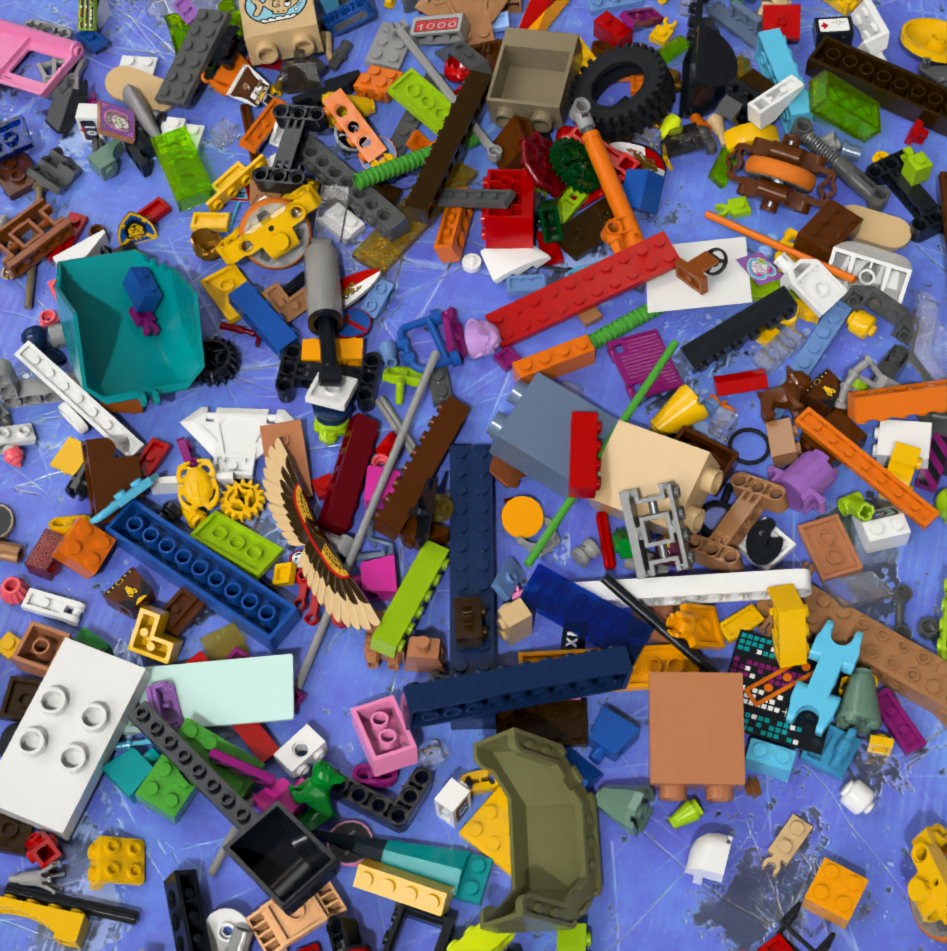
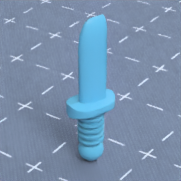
M127 739L125 742H118L114 751L129 750L136 746L152 745V743L148 739L139 741Z

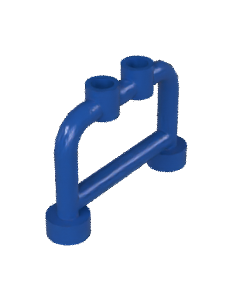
M438 308L431 310L430 315L403 324L397 332L398 340H395L398 352H404V354H401L404 366L409 365L417 373H423L427 364L419 365L405 333L427 325L442 358L437 360L433 370L450 364L453 367L462 365L457 350L447 352L436 328V325L442 324Z

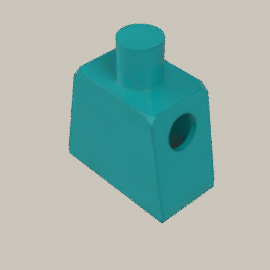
M152 747L143 755L135 748H130L104 765L102 770L110 781L135 804L137 802L136 791L152 770V764L160 758V755Z

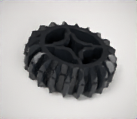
M216 335L213 339L207 336L206 340L202 341L205 367L195 378L194 382H199L201 386L206 383L209 388L212 384L218 387L220 382L226 384V379L232 380V374H237V368L240 366L239 353H237V348L235 345H232L230 340L226 341L224 337L218 340Z

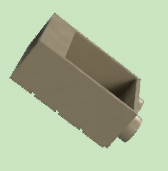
M506 27L486 96L490 120L497 126L504 128L513 115L529 118L533 129L542 133L549 132L552 128L560 129L565 126L570 108L569 90L572 89V81L577 82L574 77L579 73L583 59L579 34Z

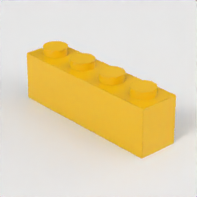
M369 858L358 864L353 887L438 916H442L449 911L455 887Z

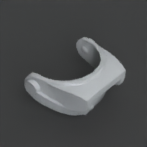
M544 517L543 523L548 527L552 520L549 517ZM556 531L538 556L539 559L560 544ZM521 536L516 538L517 544L524 547L529 553L536 545V543L527 542Z

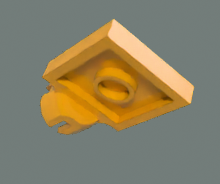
M684 603L679 606L680 611L671 613L668 616L666 627H673L674 630L669 629L667 632L672 637L687 640L689 648L707 650L726 648L715 606Z

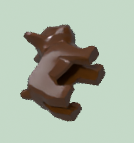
M787 365V375L784 384L767 389L763 393L757 392L761 405V417L765 425V422L775 420V408L788 409L794 420L803 412L804 405L801 403L803 392L811 386L812 379L810 375L804 371H794Z

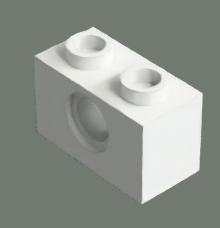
M306 724L274 753L276 763L292 779L296 780L299 776H304L315 761L323 759L328 748L326 741ZM300 751L308 752L305 756H297Z

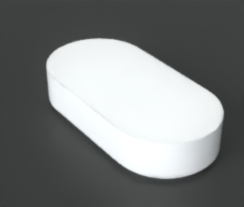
M66 402L58 405L61 415L80 434L83 435L89 430L83 419Z

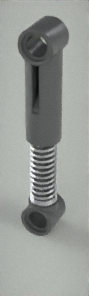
M797 118L790 134L801 138L800 144L807 145L814 153L826 157L827 164L832 166L831 169L867 201L866 205L869 209L879 212L883 211L891 197L890 190L883 185H877L844 155L839 156V153L836 154L837 152L834 149L831 150L832 147L826 145L827 143H824L822 138L816 136L813 124L808 118Z

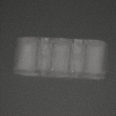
M790 324L754 355L752 363L759 369H764L765 373L770 375L804 345L807 337Z

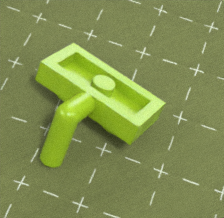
M385 367L382 373V381L396 384L395 403L402 405L404 385L408 384L411 387H417L423 373H417L409 367Z

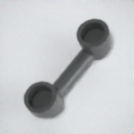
M899 585L892 594V601L896 606L895 629L893 631L910 640L912 632L908 626L904 625V608L906 603L912 598L913 592L907 585Z

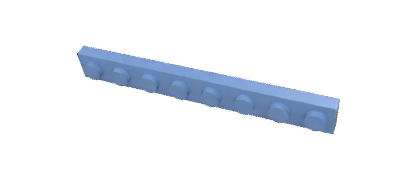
M841 299L825 313L790 367L794 371H804L806 374L811 375L854 309L842 302ZM787 372L785 373L777 387L785 383ZM775 408V420L782 419L788 409Z

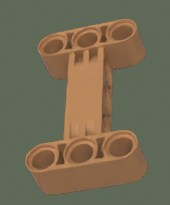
M738 472L731 476L730 483L737 498L735 503L709 538L698 534L690 535L688 544L690 550L694 552L695 563L720 573L743 572L744 564L737 548L765 509L774 513H783L789 508L788 497L783 486L744 472Z

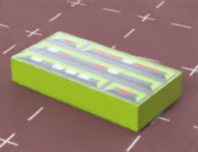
M79 0L78 30L97 31L98 0Z

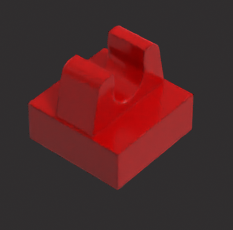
M917 119L914 122L903 143L909 146L913 142L919 145L923 144L929 134V131L922 127L923 121Z

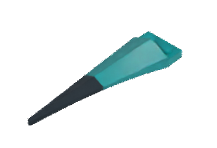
M320 830L311 831L315 837L365 858L455 887L452 898L477 906H481L494 864L493 859L471 854L469 851Z

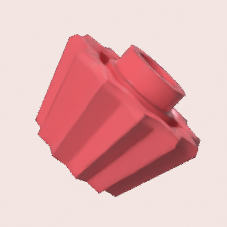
M15 576L7 577L1 584L0 598L4 600V604L9 603L11 606L15 604L20 605L28 593L29 586L23 579L16 578Z

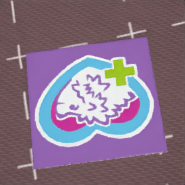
M762 252L735 259L759 286L779 280L783 276Z

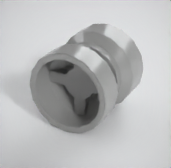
M586 538L581 542V546L575 547L570 551V554L580 567L585 568L590 564L591 558H597L601 552L594 541Z

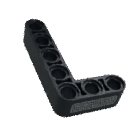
M313 766L309 770V778L312 775ZM427 767L416 768L411 773L395 801L340 773L339 775L344 776L346 781L334 784L329 791V797L394 832L403 833L410 827L433 788L432 773ZM421 777L428 779L427 782L422 784L418 783L417 780ZM337 785H345V788L341 791L334 790ZM358 795L365 796V798L361 801L354 800V798ZM411 796L417 798L412 803H408L405 801L408 797ZM378 805L385 807L380 812L374 811V808ZM397 816L405 817L402 822L397 823L393 821Z

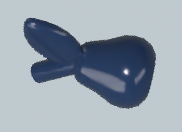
M30 326L22 332L21 341L23 344L29 340L56 365L66 362L67 359L62 352L54 348H48L47 332L42 326Z

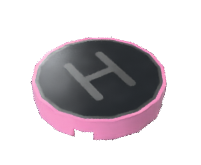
M354 820L344 821L330 831L373 838L368 827ZM327 842V849L340 861L341 866L357 867L360 862L367 859Z

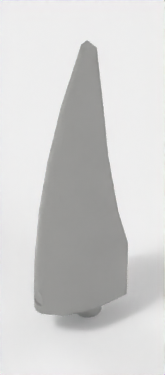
M127 84L122 93L125 105L129 110L135 112V119L160 146H163L164 143L146 102L135 86Z

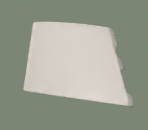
M534 245L533 248H485L480 251L496 284L512 274L520 275L530 267L538 268L552 259L551 256Z

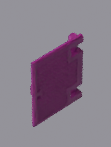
M657 329L606 342L607 352L619 371L631 401L637 393L633 388L634 385L640 384L642 386L666 350ZM621 346L624 352L617 354L615 348ZM671 357L644 398L674 390L683 385Z

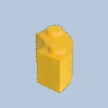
M745 123L723 133L727 151L733 152L738 143L752 145L755 137L780 142L777 127L771 124L760 130L753 123Z
M896 441L887 470L913 490L914 486H911L910 483L915 469H920L923 458L919 457L921 449Z

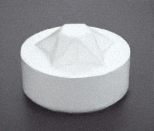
M470 253L462 259V268L467 273H476L482 267L481 258L477 254Z

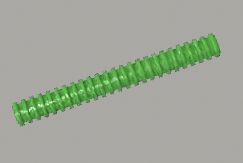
M473 132L463 150L481 144ZM431 145L375 165L364 171H359V173H354L353 182L355 186L362 190L394 176H399V174H404V172L422 167L425 157H428L430 154Z
M644 303L642 307H637V310L633 309L626 315H622L621 318H617L616 321L613 320L610 324L607 323L605 327L602 326L600 330L596 329L595 333L591 332L587 336L596 350V348H601V345L605 346L606 342L616 340L617 337L620 338L622 334L625 335L627 332H631L638 326H642L643 323H647L648 320H653L654 317L656 318L659 314L662 315L667 311L648 313L647 304Z

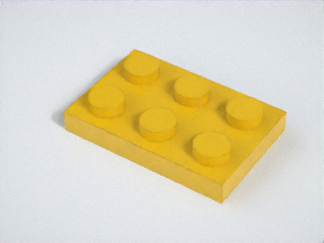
M235 263L200 280L201 286L228 323L233 324L242 319L228 301V294L247 281Z

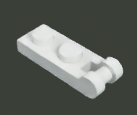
M29 588L21 605L25 611L63 621L75 627L80 622L79 617L81 613H84L86 605L79 601ZM68 608L73 609L71 614L66 613Z

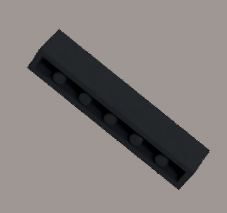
M782 286L680 348V356L693 374L698 371L701 373L708 369L713 362L722 361L728 353L740 350L746 342L750 340L755 341L766 330L771 331L775 329L781 321L793 318L796 315L798 304L786 287Z

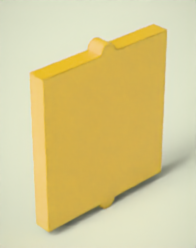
M69 436L50 463V466L62 471L64 475L73 476L83 463L81 441Z

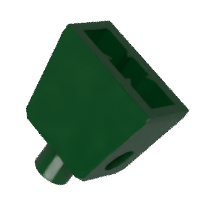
M559 198L541 200L538 212L544 243L564 241ZM555 226L556 230H549L550 227Z

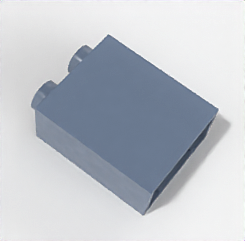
M537 371L529 385L519 379L506 400L515 406L511 414L507 416L499 411L491 422L486 433L493 436L495 440L489 453L566 499L569 489L570 422L572 411L598 413L597 421H601V434H597V440H601V446L618 420Z

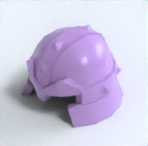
M471 318L467 321L464 338L469 356L472 359H476L480 356L494 354L495 350L502 343L499 329L494 324L481 319Z

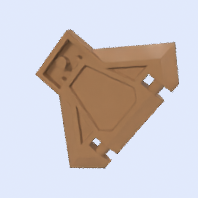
M419 0L414 8L427 16L464 13L470 23L466 43L468 45H477L483 42L486 45V41L490 44V41L495 40L492 24L509 0Z

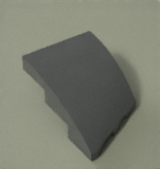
M60 146L51 149L48 156L40 158L38 164L29 167L26 172L29 177L56 195L65 191L83 171L71 157L62 154L63 149Z

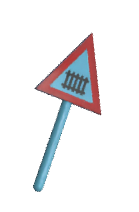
M248 185L241 189L234 198L229 200L236 202L229 231L232 229L240 203H250Z

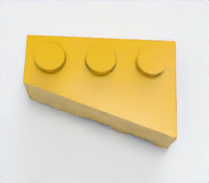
M793 583L767 587V595L770 596L773 607L769 608L770 616L773 615L774 628H771L774 656L780 668L807 664V654L810 653L809 644L806 641V636H809V627L806 622V617H809L807 604H803Z

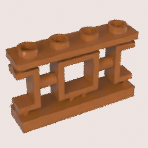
M43 197L33 202L28 208L18 213L0 228V252L6 257L2 264L14 279L18 278L76 234L72 222L68 218L61 216L54 221L49 217L53 211L51 205L47 204ZM41 218L43 221L36 225L34 222ZM50 226L52 229L45 233L43 230ZM31 229L37 235L24 244L18 238ZM9 240L12 242L8 247L3 246ZM17 249H20L21 252L16 256L12 254Z

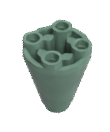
M868 668L854 669L835 716L837 728L843 730L854 728L857 729L858 733L867 735L871 734V730L880 729L882 726L875 677L872 675V670Z

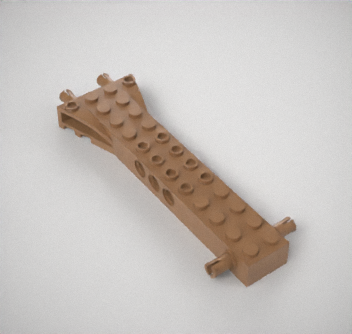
M804 562L800 569H808L812 575L816 568L812 564L808 568L809 562ZM812 585V594L801 598L803 604H807L809 610V617H806L809 636H806V641L813 644L816 636L821 632L828 619L834 621L831 638L838 645L849 644L857 631L864 633L860 646L859 660L855 668H868L872 670L880 684L931 712L947 728V661ZM771 599L758 600L756 609L761 615L766 617L763 624L759 627V631L761 634L767 631L765 636L771 637V628H774L773 615L770 616L769 608L773 607Z

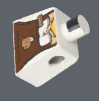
M243 64L226 93L227 96L253 107H257L260 102L267 106L273 99V96L266 92L270 86L269 83L246 64Z

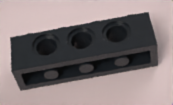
M196 869L175 870L164 881V888L176 951H211Z

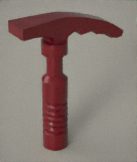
M221 321L220 329L239 334L245 333L251 337H256L255 346L259 348L262 339L253 329L249 330L243 326Z

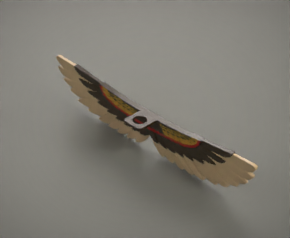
M277 438L275 440V448L270 446L268 450L269 457H265L267 468H263L266 479H263L262 482L267 491L264 494L271 502V504H268V508L273 513V519L278 522L276 526L280 530L285 531L281 532L284 538L288 539L286 542L291 546H305L299 565L300 568H303L302 572L304 577L307 578L308 586L312 587L313 595L317 596L320 605L323 606L325 604L326 611L330 616L333 614L334 619L338 623L343 621L348 628H351L352 625L357 630H361V627L365 630H372L371 624L374 626L382 625L381 620L371 605L372 603L358 586L330 544L308 501L292 458L289 456L282 440Z

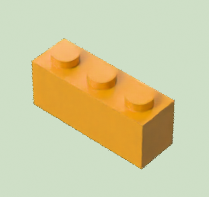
M310 338L302 340L301 361L321 363L319 339ZM335 338L337 365L361 367L365 356L363 338Z

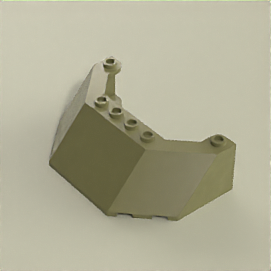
M515 727L473 743L475 763L480 768L491 771L508 798L512 891L498 908L486 906L481 909L480 929L494 933L574 929L578 924L577 920L580 916L585 915L591 907L593 899L603 891L597 801L592 792L588 793L583 786L582 781L584 779L575 765H570L565 757L567 751L560 743Z

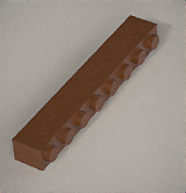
M449 396L446 402L441 401L436 410L439 413L438 416L433 415L427 425L430 427L429 432L424 430L419 439V442L422 444L420 447L415 446L410 454V457L413 458L411 463L406 461L400 471L404 475L402 478L397 476L392 488L395 489L393 494L388 492L382 503L386 506L383 510L379 508L373 518L376 523L372 529L393 541L396 540L409 518L408 510L416 506L422 495L426 478L431 479L469 413L471 409L469 406L452 396Z

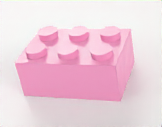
M394 695L351 708L352 726L374 777L418 763L417 745L410 730L405 728L403 716Z

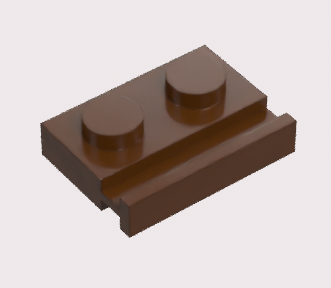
M181 587L162 608V610L170 612L165 630L179 639L206 609V603L200 601L192 593Z

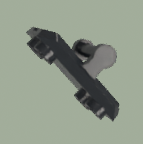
M230 24L227 27L208 67L218 63L227 70L231 71L233 69L235 58L241 46L245 44L244 37L237 34L241 29L239 25L233 26ZM232 40H234L235 44L229 54V48L232 44Z

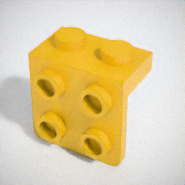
M100 835L89 846L87 856L90 859V868L88 869L87 880L90 882V890L99 891L107 883L140 886L144 883L145 859L143 840Z

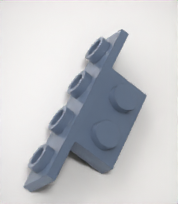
M738 0L731 3L730 10L723 4H719L708 12L710 17L756 50L758 32H761L763 21L759 15L755 14Z

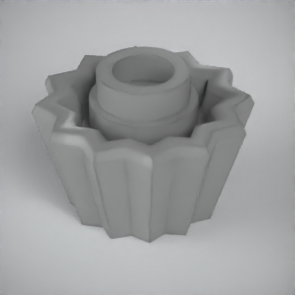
M835 131L821 137L824 143H827L826 145L832 147L831 150L834 149L837 152L836 154L842 149L840 138L837 139Z

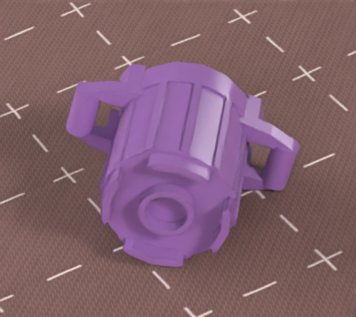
M814 449L812 452L810 450L804 452L785 471L775 466L767 468L768 480L785 488L789 508L796 512H803V515H806L812 509L820 513L826 512V498L821 495L835 483L839 473L836 466L832 468L827 460L830 457L818 449Z

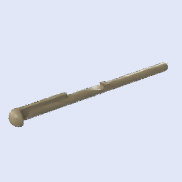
M37 181L32 185V189L35 191L34 202L43 197V192L47 190L46 187ZM41 218L37 219L34 223L36 225L39 224ZM31 230V239H32V238L35 237L37 234H35V233ZM36 264L27 271L24 302L26 310L32 309Z

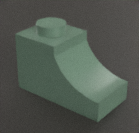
M112 139L87 157L91 170L104 182L119 172L117 162L125 153L122 141Z

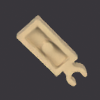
M792 814L768 849L767 854L772 857L766 858L763 861L762 869L764 870L767 865H773L775 870L772 876L776 877L781 868L780 864L788 866L813 827Z

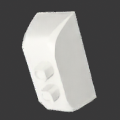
M846 241L833 247L828 263L857 276L856 282L852 284L833 275L847 290L852 285L875 286L902 304L912 273V265L907 258L863 243Z

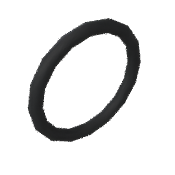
M742 428L730 436L727 443L730 449H732L733 439L743 432L756 433L766 442L767 449L761 458L754 461H746L739 458V463L756 465L763 462L769 456L770 446L768 437L760 430Z

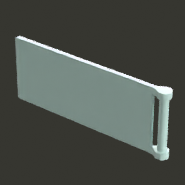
M292 654L143 667L146 668L150 676L146 686L168 681V684H174L183 720L185 721L188 717L204 728L288 721L295 718L294 656ZM145 689L140 697V704L144 701L149 704ZM129 720L122 735L130 736L142 732Z

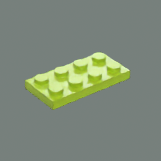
M411 67L387 88L386 93L437 135L439 129L442 130L444 118L450 113L451 104L438 89Z
M214 510L189 535L256 580H259L284 554V548L217 510Z

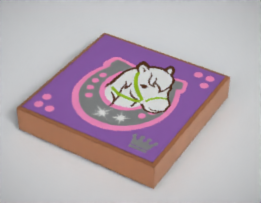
M100 100L97 104V133L133 144L135 141V112Z

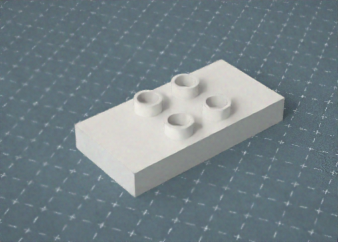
M65 637L0 760V813L69 840L103 773L102 767L108 763L129 721L127 715L135 709L150 679L146 668Z

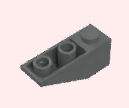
M894 344L877 365V368L882 374L898 381L914 352L908 350L905 346ZM873 373V376H872V378H871L872 381H873L874 378L876 377V376L874 375V373Z

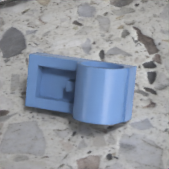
M379 278L376 284L369 290L360 309L368 313L370 318L377 321L386 304H390L394 300L397 292L396 286Z

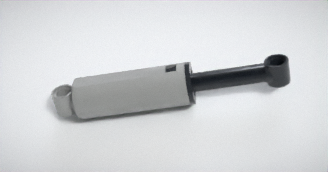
M311 237V243L304 251L303 262L308 329L311 333L319 336L321 365L319 367L318 383L319 386L340 387L342 368L337 365L335 334L342 330L344 320L338 252L331 245L330 238Z

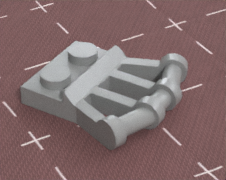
M52 57V59L43 63H35L38 72L42 76V83L46 84L65 61ZM82 57L75 63L77 67L74 73H71L70 69L66 74L69 77L68 88L77 90L80 88V77L84 69L88 67V58ZM52 67V75H47L44 70ZM62 80L54 88V90L47 97H43V99L54 98Z
M866 354L860 363L854 368L849 369L847 372L849 375L845 381L840 383L839 386L841 388L838 400L835 401V407L847 409V392L860 391L852 386L855 379L868 384V389L902 384L882 374L872 358ZM868 366L876 376L873 381L860 374Z

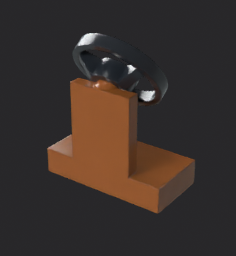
M712 248L688 262L679 258L675 261L676 277L701 295H704L708 292L707 276L703 273L705 272L711 276L722 273L727 266L728 256L724 250ZM721 251L724 259H720L713 252ZM719 263H723L722 267L718 271L712 273L709 272L712 267H716L719 265Z

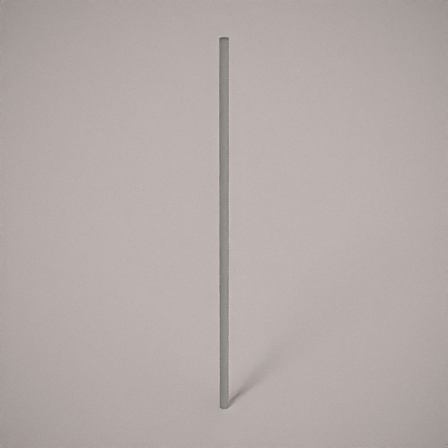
M433 350L345 560L344 566L349 573L440 355L436 350ZM326 609L294 683V687L299 691L302 690L331 619Z

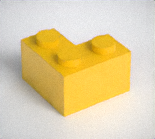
M151 605L141 607L128 650L165 664L176 662L183 640L164 634L170 612Z

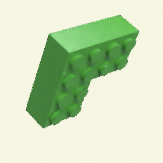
M187 717L177 733L246 801L257 783L209 762L208 755L211 749L215 748L264 771L265 764ZM162 754L135 795L138 802L176 825L199 790L195 786L188 784L178 769Z

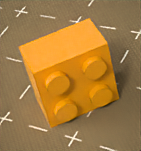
M824 858L801 907L845 930L869 880Z

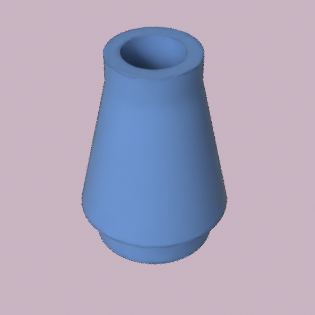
M388 340L383 341L379 345L378 354L381 356L386 367L393 368L397 365L398 349L395 343Z

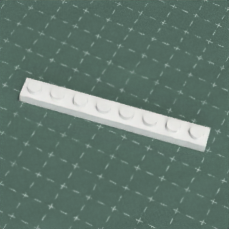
M29 340L14 354L17 359L103 437L111 439L115 447L125 457L137 456L145 448V445Z

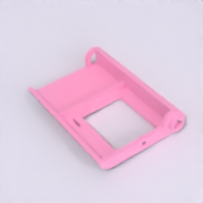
M0 18V84L44 98L47 97L83 55V45L71 39ZM29 51H35L65 61L46 84L11 73Z

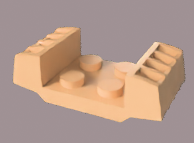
M329 881L291 916L286 915L270 900L246 917L264 951H288L287 947L327 923L332 915L346 916L347 908Z

